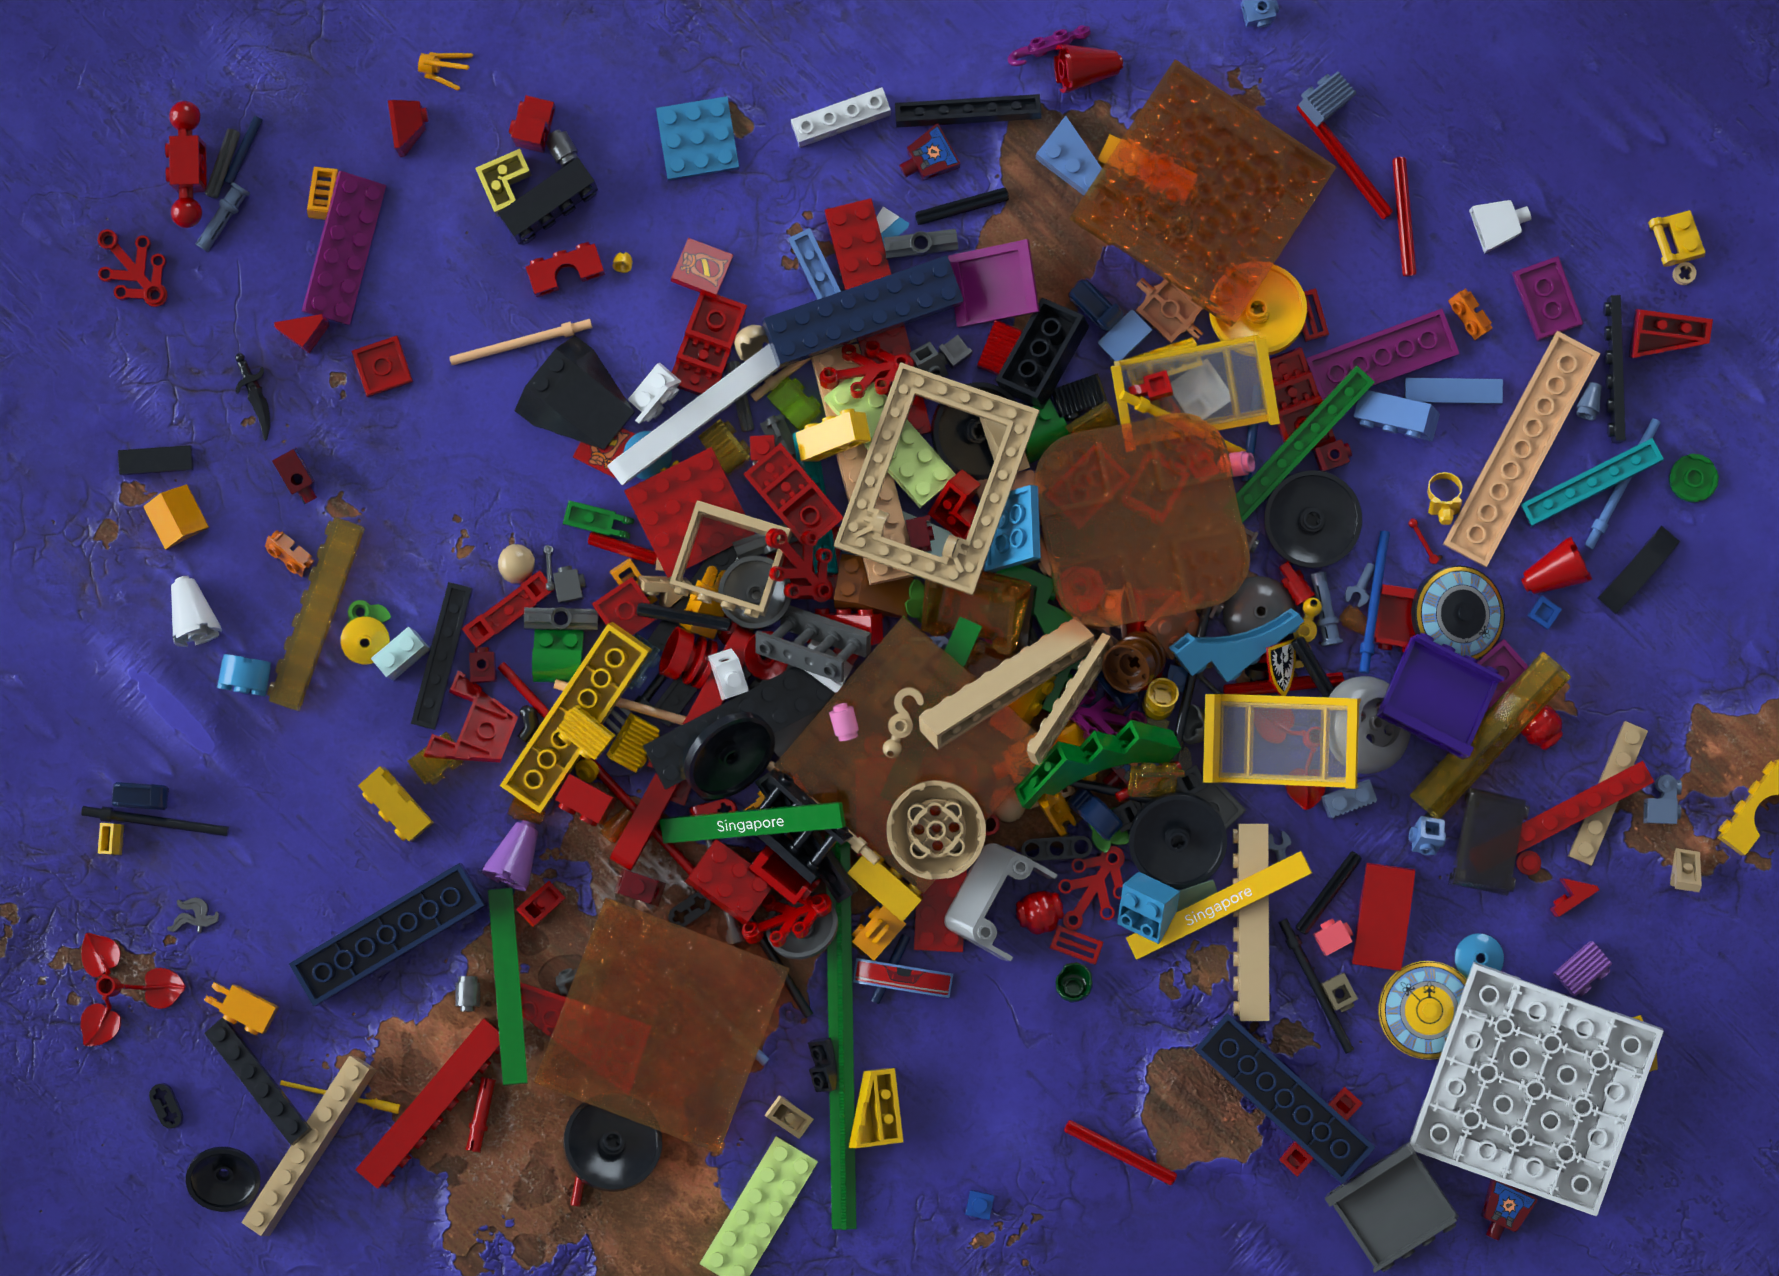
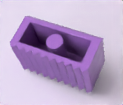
M1589 941L1553 974L1572 996L1577 994L1583 996L1592 988L1590 983L1594 979L1598 978L1601 980L1610 972L1608 967L1612 965V962L1593 941Z

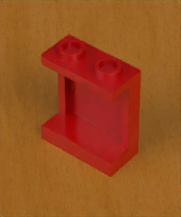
M1382 585L1373 644L1378 645V649L1392 651L1393 647L1402 648V653H1404L1410 638L1415 635L1411 620V607L1417 589Z
M768 845L749 867V869L794 905L800 898L805 901L822 881L820 878L810 884Z

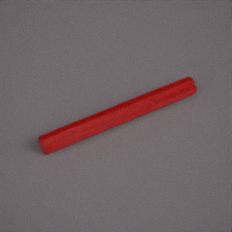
M1396 157L1392 163L1402 274L1405 277L1416 274L1407 164L1405 157Z
M1342 672L1326 674L1333 686H1338L1344 681ZM1310 675L1293 677L1289 691L1317 687ZM1269 680L1225 684L1223 686V694L1257 695L1276 693L1272 682Z
M1069 1120L1064 1128L1066 1133L1169 1185H1173L1177 1178L1175 1172L1072 1120Z

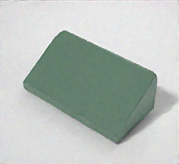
M1212 879L1179 890L1177 912L1217 893L1214 880Z

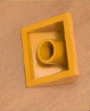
M187 484L162 492L143 506L165 550L209 528Z

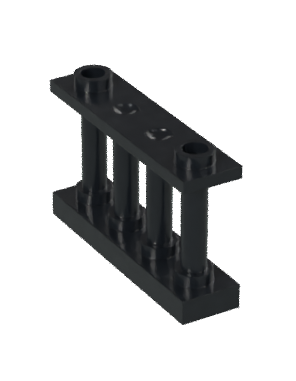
M779 771L768 779L775 787L759 808L753 806L747 810L771 808L782 792L793 801L791 806L817 803L794 783L790 775ZM847 826L825 829L830 835L814 856L809 857L803 851L802 846L815 830L802 831L794 841L790 840L784 833L757 835L810 884L820 879L825 873L820 863L836 842L842 845L853 837Z

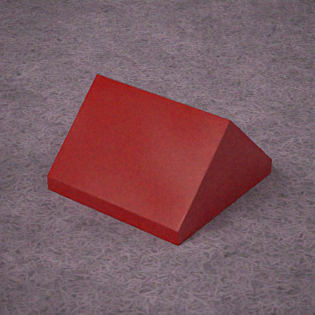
M322 314L274 322V327L282 335L310 354L328 329L329 321Z

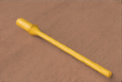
M283 1080L280 1082V1085L322 1095L327 1091ZM359 1098L357 1100L358 1103L366 1104L373 1108V1110L377 1109L399 1114L401 1108L400 1104L378 1100L377 1098Z

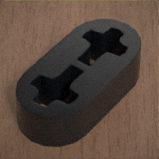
M697 892L670 910L668 914L669 922L677 928L685 927L705 914L711 907V901ZM696 897L700 899L705 898L707 901L704 903L705 909L703 910L696 908L692 911L690 907L696 903ZM688 909L690 913L684 916V923L681 924L680 921L674 922L673 918L675 917L674 912L676 910L681 913Z
M163 1083L153 1086L149 1092V1098L161 1124L166 1128L179 1126L183 1121V1112L173 1090L169 1085ZM158 1088L161 1091H167V1095L164 1096L166 1105H164L162 1099H156L155 1097L158 1094ZM166 1107H169L171 1113H177L178 1117L174 1119V1124L172 1121L167 1122L165 1119L168 1116Z

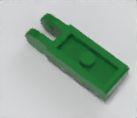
M569 500L563 525L606 536L613 535L630 539L631 534L627 531H619L612 528L614 520L623 524L633 525L635 519L618 515L614 511Z

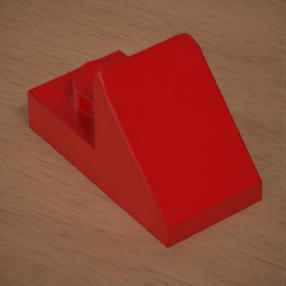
M1560 878L1569 896L1567 897L1566 894H1563L1553 901L1555 905L1550 910L1555 917H1559L1600 889L1596 885Z
M548 881L516 910L532 927H535L565 900V897Z

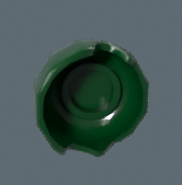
M1077 962L1064 965L1056 977L1057 993L1063 1000L1071 1003L1087 998L1093 987L1091 972L1086 966Z

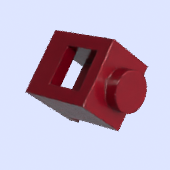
M1342 439L1315 448L1312 451L1319 470L1323 472L1350 463L1349 457H1352L1349 444H1343ZM1331 451H1337L1339 453V457L1337 459H1333L1330 456Z
M930 515L905 521L911 547L924 552L932 551L930 541L935 540L932 526L927 527L926 524L931 521Z
M489 647L475 648V653H469L470 682H497L495 652H489ZM480 660L486 661V667L484 669L478 668V662Z

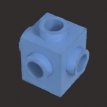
M1242 0L1241 2L1246 27L1257 25L1258 28L1270 26L1272 25L1271 22L1275 21L1276 13H1279L1277 0Z
M1420 816L1416 825L1411 827L1409 831L1412 851L1423 855H1436L1440 847H1444L1446 842V833L1444 832L1445 820Z

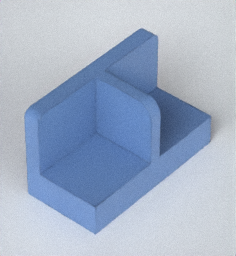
M1130 310L1099 340L1098 345L1110 356V361L1114 364V361L1125 359L1151 334L1152 329L1134 310Z

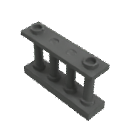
M790 605L785 615L781 618L780 627L772 635L761 631L756 632V653L842 683L844 681V662L852 654L866 658L871 653V633ZM788 632L799 635L793 642L782 639ZM809 639L821 642L814 650L803 646ZM831 646L842 649L836 657L825 654Z

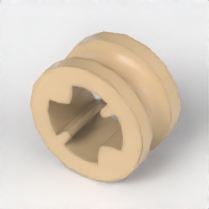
M1689 262L1680 263L1673 270V279L1680 285L1690 284L1696 277V269ZM1680 268H1684V270L1688 269L1690 271V273L1688 274V280H1685V277L1682 279L1680 278Z

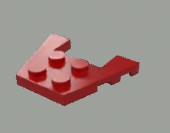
M457 671L449 693L473 703L457 742L455 743L432 734L423 756L426 758L500 763L518 716L495 698L492 699L479 685L471 683L461 671Z

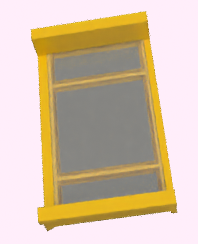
M1258 334L1114 361V366H1111L1125 452L1135 451V446L1192 436V434L1147 412L1141 413L1135 410L1133 405L1119 399V395L1123 390L1129 392L1128 387L1143 384V376L1167 370L1174 395L1150 403L1208 432L1267 421L1270 425L1280 424L1266 337L1260 338Z
M1205 694L1203 783L1225 782L1357 789L1359 704L1361 698Z

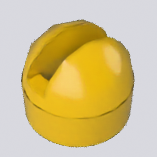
M621 252L617 253L613 259V269L621 273L631 271L633 263L631 255L628 252L624 254Z

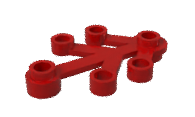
M109 229L102 230L97 237L98 244L105 250H111L128 271L102 267L98 271V277L103 282H110L112 280L137 281L143 289H128L124 285H118L114 288V296L122 301L127 298L144 299L151 307L162 306L168 297L166 288L161 285L162 271L167 264L166 258L159 253L151 257L153 273L150 282L145 276L147 250L151 247L150 239L144 235L136 238L137 254L135 264L118 244L117 234ZM107 237L113 238V242L110 245L105 243ZM146 239L147 245L145 247H140V240ZM161 257L163 259L161 265H155L156 258ZM108 270L110 276L104 279L102 273ZM119 289H125L126 293L124 296H118ZM158 291L160 293L158 299H152L153 292Z
M871 340L866 343V354L886 362L878 364L857 353L854 345L847 344L842 347V358L846 361H852L861 367L843 370L826 367L820 373V384L825 389H834L839 385V380L864 376L860 382H854L850 386L851 396L859 399L864 397L865 391L880 373L888 372L885 378H878L874 383L875 392L883 395L889 392V387L894 381L900 362L914 367V362L908 355L899 354L894 356L880 348L879 342Z
M770 529L765 536L767 545L771 548L780 549L795 566V568L774 566L769 571L770 578L778 582L783 581L785 578H805L810 585L799 586L788 583L784 587L785 596L796 599L799 595H811L817 602L827 601L833 592L832 583L827 579V563L832 559L831 550L819 548L816 551L815 557L818 561L816 576L812 571L813 546L818 542L817 534L812 531L803 532L801 535L803 543L801 558L787 542L788 537L784 530ZM780 535V541L778 543L777 537ZM811 535L812 539L808 543L807 538ZM823 552L826 553L825 559H822ZM777 570L780 571V575L778 578H776ZM794 587V593L791 595L790 590ZM822 587H824L823 593L821 594L820 590Z
M1110 846L1107 853L1102 852L1098 857L1084 860L1077 858L1072 861L1071 868L1076 873H1081L1090 867L1101 866L1096 875L1074 880L1063 879L1059 882L1058 889L1064 894L1070 893L1074 889L1089 886L1075 909L1068 911L1064 915L1063 924L1067 929L1077 930L1081 927L1083 923L1082 915L1096 893L1098 894L1101 907L1100 917L1104 920H1110L1114 917L1115 912L1110 906L1105 878L1111 872L1114 883L1113 896L1116 899H1121L1115 893L1118 887L1123 888L1120 867L1124 863L1125 856L1120 848ZM1113 853L1117 856L1115 863L1108 861L1109 854ZM1076 861H1081L1083 863L1082 870H1076L1074 868V863ZM1063 882H1068L1070 884V889L1068 891H1063L1061 889V884ZM1105 908H1109L1112 912L1108 918L1102 914ZM1072 915L1078 918V922L1075 925H1071L1068 921Z
M817 894L814 897L808 896L805 901L800 898L798 902L804 904V906L796 908L777 902L773 895H767L761 903L765 911H775L781 913V915L760 923L747 922L743 925L742 935L747 943L755 944L762 939L764 931L783 924L780 930L772 932L769 936V940L774 947L783 946L791 930L797 938H804L808 935L809 928L817 917H824L830 913L832 909L830 897L827 894ZM806 915V917H805V919L803 920V922H802V921L797 922V921L800 919V917H803V916Z

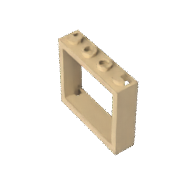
M697 500L669 583L671 588L674 589L676 594L682 596L693 594L698 596L697 600L711 604L712 601L719 602L721 607L727 610L735 611V608L745 610L744 614L747 616L758 618L761 615L765 617L777 582L773 581L770 576L760 605L682 582L703 517L765 536L772 528L782 529L787 534L788 543L792 536L791 529ZM780 549L777 550L772 567L782 566L785 555ZM779 570L776 572V578L779 576Z

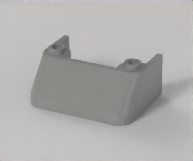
M995 843L986 844L983 846L980 855L973 863L944 917L945 926L953 933L1001 960L1011 961L1013 958L1011 955L992 945L997 936V929L991 921L985 919L990 906L1007 875L1014 879L1022 880L1027 878L1032 871L1047 879H1056L1057 874L1026 856Z

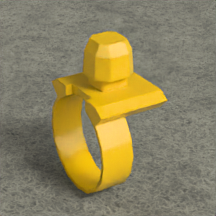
M1447 472L1437 473L1432 476L1428 484L1427 494L1431 500L1428 513L1438 515L1439 522L1442 525H1450L1453 521V515L1458 514L1461 509L1462 483L1457 476ZM1448 479L1458 486L1460 493L1452 501H1440L1439 498L1432 494L1430 485L1436 480Z

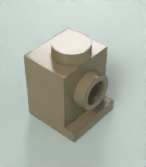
M1340 973L1320 983L1334 1010L1340 1009L1341 1012H1344L1355 1006L1353 1002L1358 1000L1345 973ZM1337 989L1343 990L1344 995L1342 998L1335 996Z

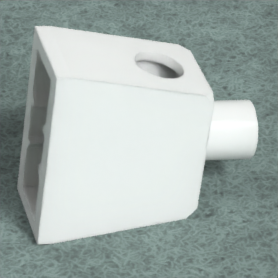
M1511 200L1475 205L1469 210L1484 254L1519 236L1522 233L1520 224L1531 220L1528 207L1515 210Z
M732 648L708 656L722 700L749 691L739 658Z

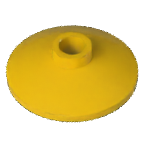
M368 616L357 617L351 620L344 627L341 634V647L344 654L351 661L363 665L374 663L371 658L390 643L389 633L384 624ZM362 639H368L370 644L368 646H362L360 641Z

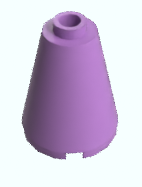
M522 820L521 823L516 822L484 865L482 874L494 882L499 883L501 881L506 883L508 888L526 891L529 886L538 837L535 825L526 820Z

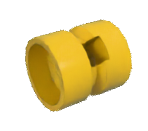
M1157 678L1150 683L1142 702L1143 710L1147 716L1155 720H1163L1170 716L1179 696L1176 684L1166 678Z

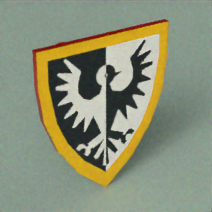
M1295 638L1266 647L1267 654H1263L1257 662L1267 663L1269 681L1272 682L1280 696L1287 695L1294 676L1296 651L1291 642Z

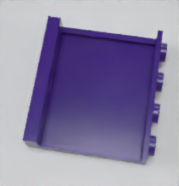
M1416 634L1409 640L1376 716L1461 759L1470 757L1473 751L1471 744L1498 683L1504 681L1505 677L1499 675V671L1493 667H1483L1477 664V660L1471 656H1461L1455 653L1456 650L1449 645L1442 644L1441 646L1433 642L1434 638L1427 634Z

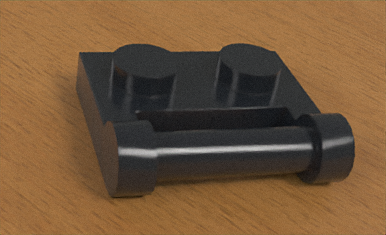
M658 673L641 696L638 695L635 702L680 714L698 689L691 687V683L689 685L682 683V675H680L677 680L671 683L655 706H653L649 701L667 679L666 676ZM659 719L668 727L672 725V722Z

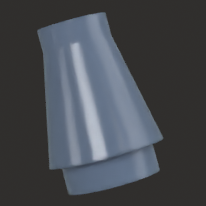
M1588 383L1585 392L1576 406L1578 417L1585 420H1595L1596 416L1599 415L1602 390L1600 384Z

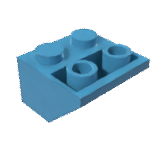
M1141 872L1136 873L1123 884L1117 924L1159 944L1177 912L1180 891Z

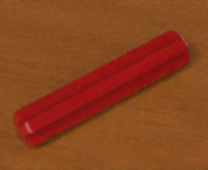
M591 532L589 535V545L652 565L656 564L657 556L652 550L595 532Z

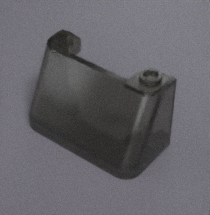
M1471 787L1467 788L1464 801H1466L1468 807L1463 809L1464 817L1456 859L1453 862L1456 868H1453V872L1450 873L1448 885L1508 896L1509 891H1514L1516 878L1512 876L1523 819L1527 820L1530 806L1526 805V800Z

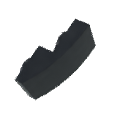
M831 1037L814 1039L808 1042L815 1064L814 1067L809 1069L812 1083L816 1092L833 1091L836 1089L837 1068Z

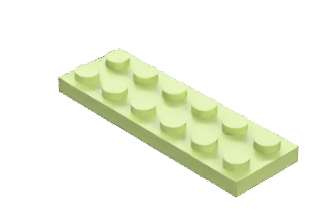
M864 376L845 379L829 392L823 400L837 416L841 415L840 412L846 409H855V412H865L872 441L887 396L876 393L873 382L865 391L864 397L856 399L851 396L850 386L854 382H860ZM906 420L888 473L915 504L921 508L941 492L948 480L956 474L946 465L912 424ZM871 441L866 442L863 445L867 449H869Z
M776 1136L701 1260L700 1265L719 1276H750L818 1161Z

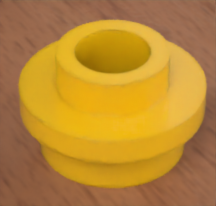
M591 759L580 760L575 767L577 776L588 783L593 782L599 773L597 764Z

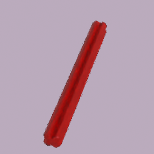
M1297 105L1296 108L1381 219L1384 220L1393 213L1391 207L1326 123L1323 122L1316 127Z

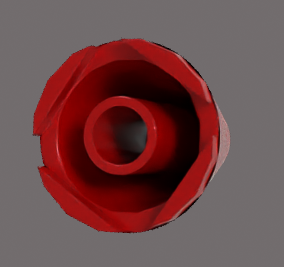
M1059 44L1055 49L1059 50V55L1054 56V72L1056 82L1062 83L1063 88L1060 89L1062 93H1069L1116 76L1123 69V58L1114 50Z
M1571 536L1524 571L1525 577L1521 579L1527 592L1532 591L1533 594L1587 583L1592 580L1590 572L1587 571L1584 559Z

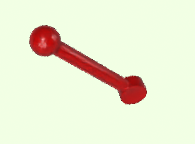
M1410 519L1408 524L1415 530L1427 551L1429 562L1431 564L1438 563L1439 557L1433 554L1417 526L1418 521Z

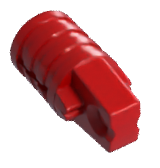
M1289 562L1279 567L1285 577L1281 582L1288 589L1292 599L1296 602V606L1315 596L1300 569L1295 572Z

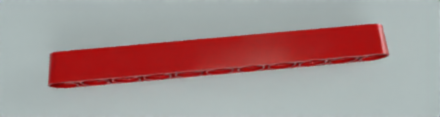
M737 625L723 651L732 648L739 658L743 669L745 666L744 648L754 633ZM711 671L683 724L724 704L725 700L721 699L713 671ZM655 773L609 858L611 861L629 871L633 869L680 782L665 790L657 773Z

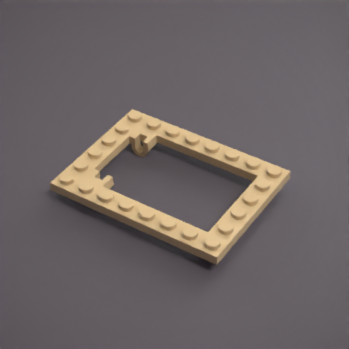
M900 362L833 546L973 596L1036 423L1039 410ZM915 395L1007 426L967 539L949 535L943 548L942 557L882 537L884 524L888 522L890 514L875 509Z

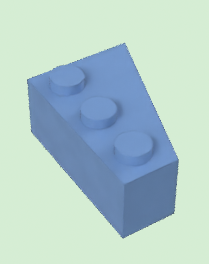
M1065 116L1036 153L1035 159L1091 202H1094L1108 184L1109 178L1067 116Z
M1369 390L1358 400L1354 413V418L1360 422V426L1366 428L1377 426L1389 433L1397 434L1399 432L1411 438L1424 439L1433 442L1440 413L1432 404Z

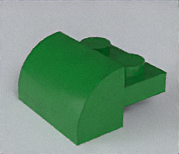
M1050 399L1044 409L1037 406L1032 407L1038 409L1039 414L1025 450L1029 464L1053 454L1057 449L1061 450L1070 444V433L1064 417H1059Z
M535 629L534 649L532 650L533 682H555L556 679L569 682L583 662L584 631Z

